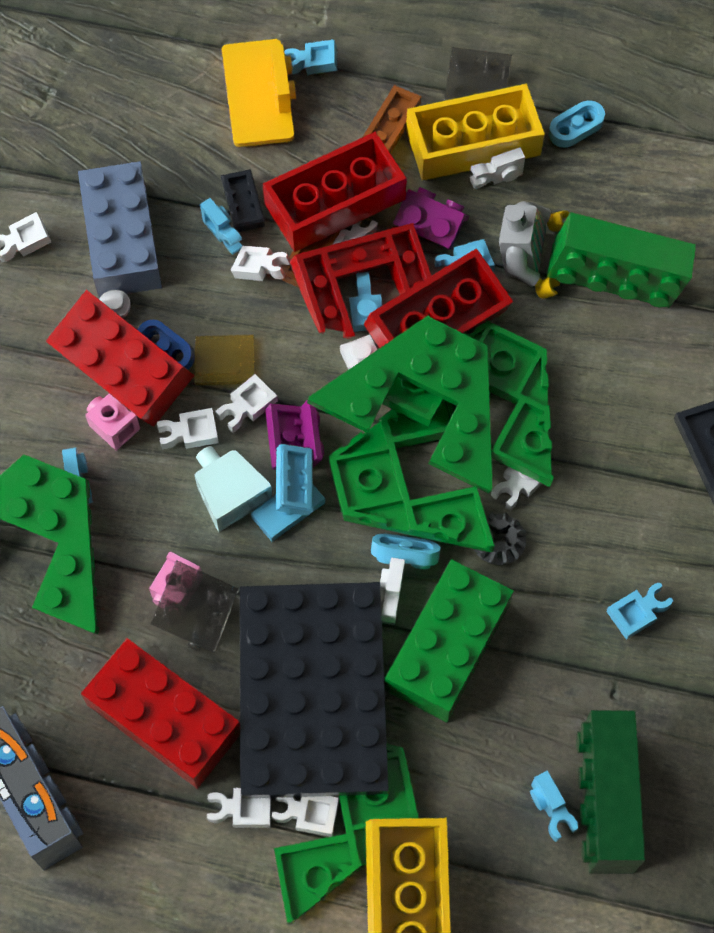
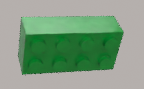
M570 212L552 244L547 277L557 279L564 284L573 283L588 287L595 292L604 291L619 295L623 299L647 302L654 307L670 308L692 279L696 244Z
M451 559L385 677L384 690L447 723L506 614L514 591Z

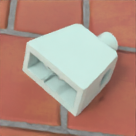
M208 446L197 454L196 459L203 468L195 474L196 484L218 532L240 520L273 497L271 484L237 451L232 450L220 457L212 446Z

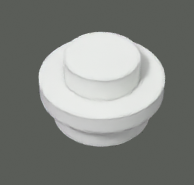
M110 290L100 297L103 303L123 319L129 313L131 308L130 299L123 291Z

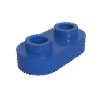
M147 320L139 326L137 330L150 340L155 334H159L160 338L155 344L175 359L178 353H184V357L179 363L187 370L191 368L195 360V352L192 346L158 320Z

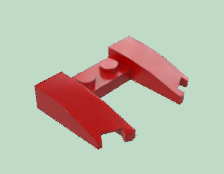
M414 223L296 254L290 261L297 284L318 332L324 334L325 329L343 332V338L346 339L354 338L355 333L336 279L388 265L396 288L401 295L431 276Z

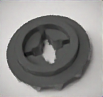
M491 512L486 516L490 532L492 530L500 534L508 530L505 541L508 544H504L501 541L496 544L494 543V552L474 550L482 560L490 564L506 565L512 563L522 555L525 549L526 530L520 525L519 519L508 516L506 512L503 514Z

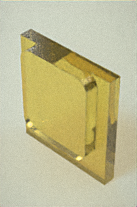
M254 335L196 336L195 385L243 384L254 375Z

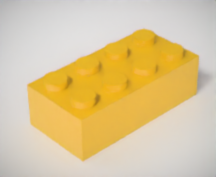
M527 84L407 109L406 132L422 181L470 171L471 166L489 163L492 157L517 148H521L525 159L541 155L544 131Z
M447 818L371 819L366 821L368 933H451Z

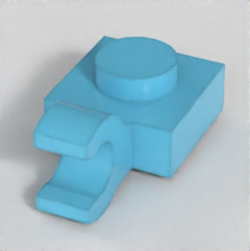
M369 272L356 273L358 297H349L350 316L354 332L367 331L364 326L367 317L371 312L382 306L381 294L371 295Z
M548 770L535 776L531 784L533 789L530 791V794L537 808L540 811L545 809L548 817H551L548 826L551 838L554 841L560 840L561 835L557 830V824L561 822L566 823L572 833L577 831V821L567 811L565 807L566 802Z

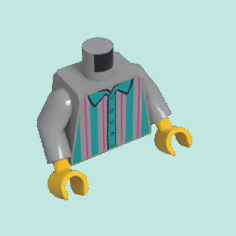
M522 201L516 205L505 207L499 238L506 277L517 278L529 287L535 286L537 295L542 299L557 295L558 293L553 288L560 285L557 279L548 277L542 280L539 278L546 223L551 231H560L564 224L562 219H566L570 213L567 210L551 213L548 208L532 202Z

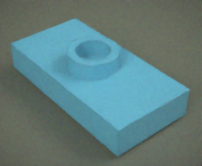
M280 444L277 447L276 511L307 516L313 512L312 449Z
M313 485L314 512L325 504V498ZM276 495L251 512V518L271 542L307 517V515L276 511Z

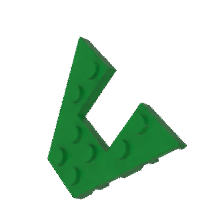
M426 316L309 396L308 404L366 433L371 428L397 376L456 405L457 407L428 464L473 487L477 486V489L487 494L491 492L492 460L488 346Z
M487 321L476 327L473 333L465 335L488 346L489 392L516 405L491 450V458L550 487L554 477L551 467L552 441L550 440L551 421L547 391L549 387L548 374L546 372L547 349ZM396 377L383 405L429 427L444 399L400 377Z
M443 401L429 427L391 409L379 418V422L370 428L368 433L365 432L363 434L360 432L351 439L347 446L340 447L328 456L344 521L481 551L494 552V542L477 486L413 500L409 498L396 448L441 439L454 413L450 402Z
M23 454L0 475V521H6L58 542L32 608L98 634L99 627H97L95 603L97 591L94 586V547H92L90 528L92 516L89 508V480Z
M387 743L388 794L339 796L346 834L274 848L287 925L293 924L367 864L366 821L371 819L419 818L404 748Z

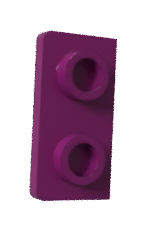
M420 186L417 192L408 189L406 200L402 202L393 224L403 226L414 223L417 235L452 249L464 221L469 219V215L462 213L464 206L447 199L445 205L435 201L436 194Z
M307 401L301 407L270 404L265 411L272 470H276L277 447L280 444L312 449L313 469L322 460L324 455V445L320 441L319 435L320 414L316 407L308 404Z

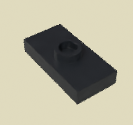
M251 169L221 175V182L233 228L237 232L265 227V219Z

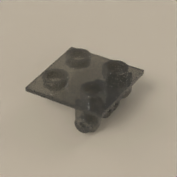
M452 47L444 101L507 88L512 55Z
M176 560L150 624L189 641L187 646L193 650L200 651L202 647L214 653L239 588Z

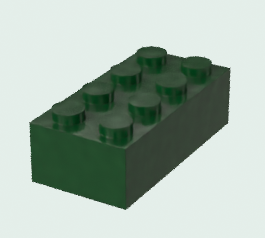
M591 710L586 721L581 723V731H577L576 734L577 753H583V765L578 768L579 789H585L584 803L580 804L581 826H587L586 840H582L581 847L582 862L588 863L589 874H634L645 861L635 710Z

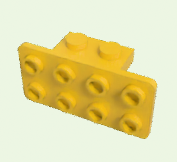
M278 39L224 45L222 47V57L234 145L236 147H246L292 141L294 139V128L291 114V99H296L294 80L288 81L287 75L292 74L290 55H284L283 44Z

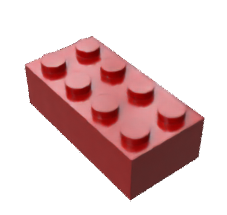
M375 131L263 183L265 206L291 248L296 252L406 200L407 178Z
M476 248L371 312L364 326L379 348L426 316L463 334H470L475 331L476 327L487 321L490 322L503 314L513 303V300Z
M87 289L46 339V342L136 416L153 427L195 376Z
M126 638L81 692L87 706L196 789L200 787L240 736V721L128 638Z

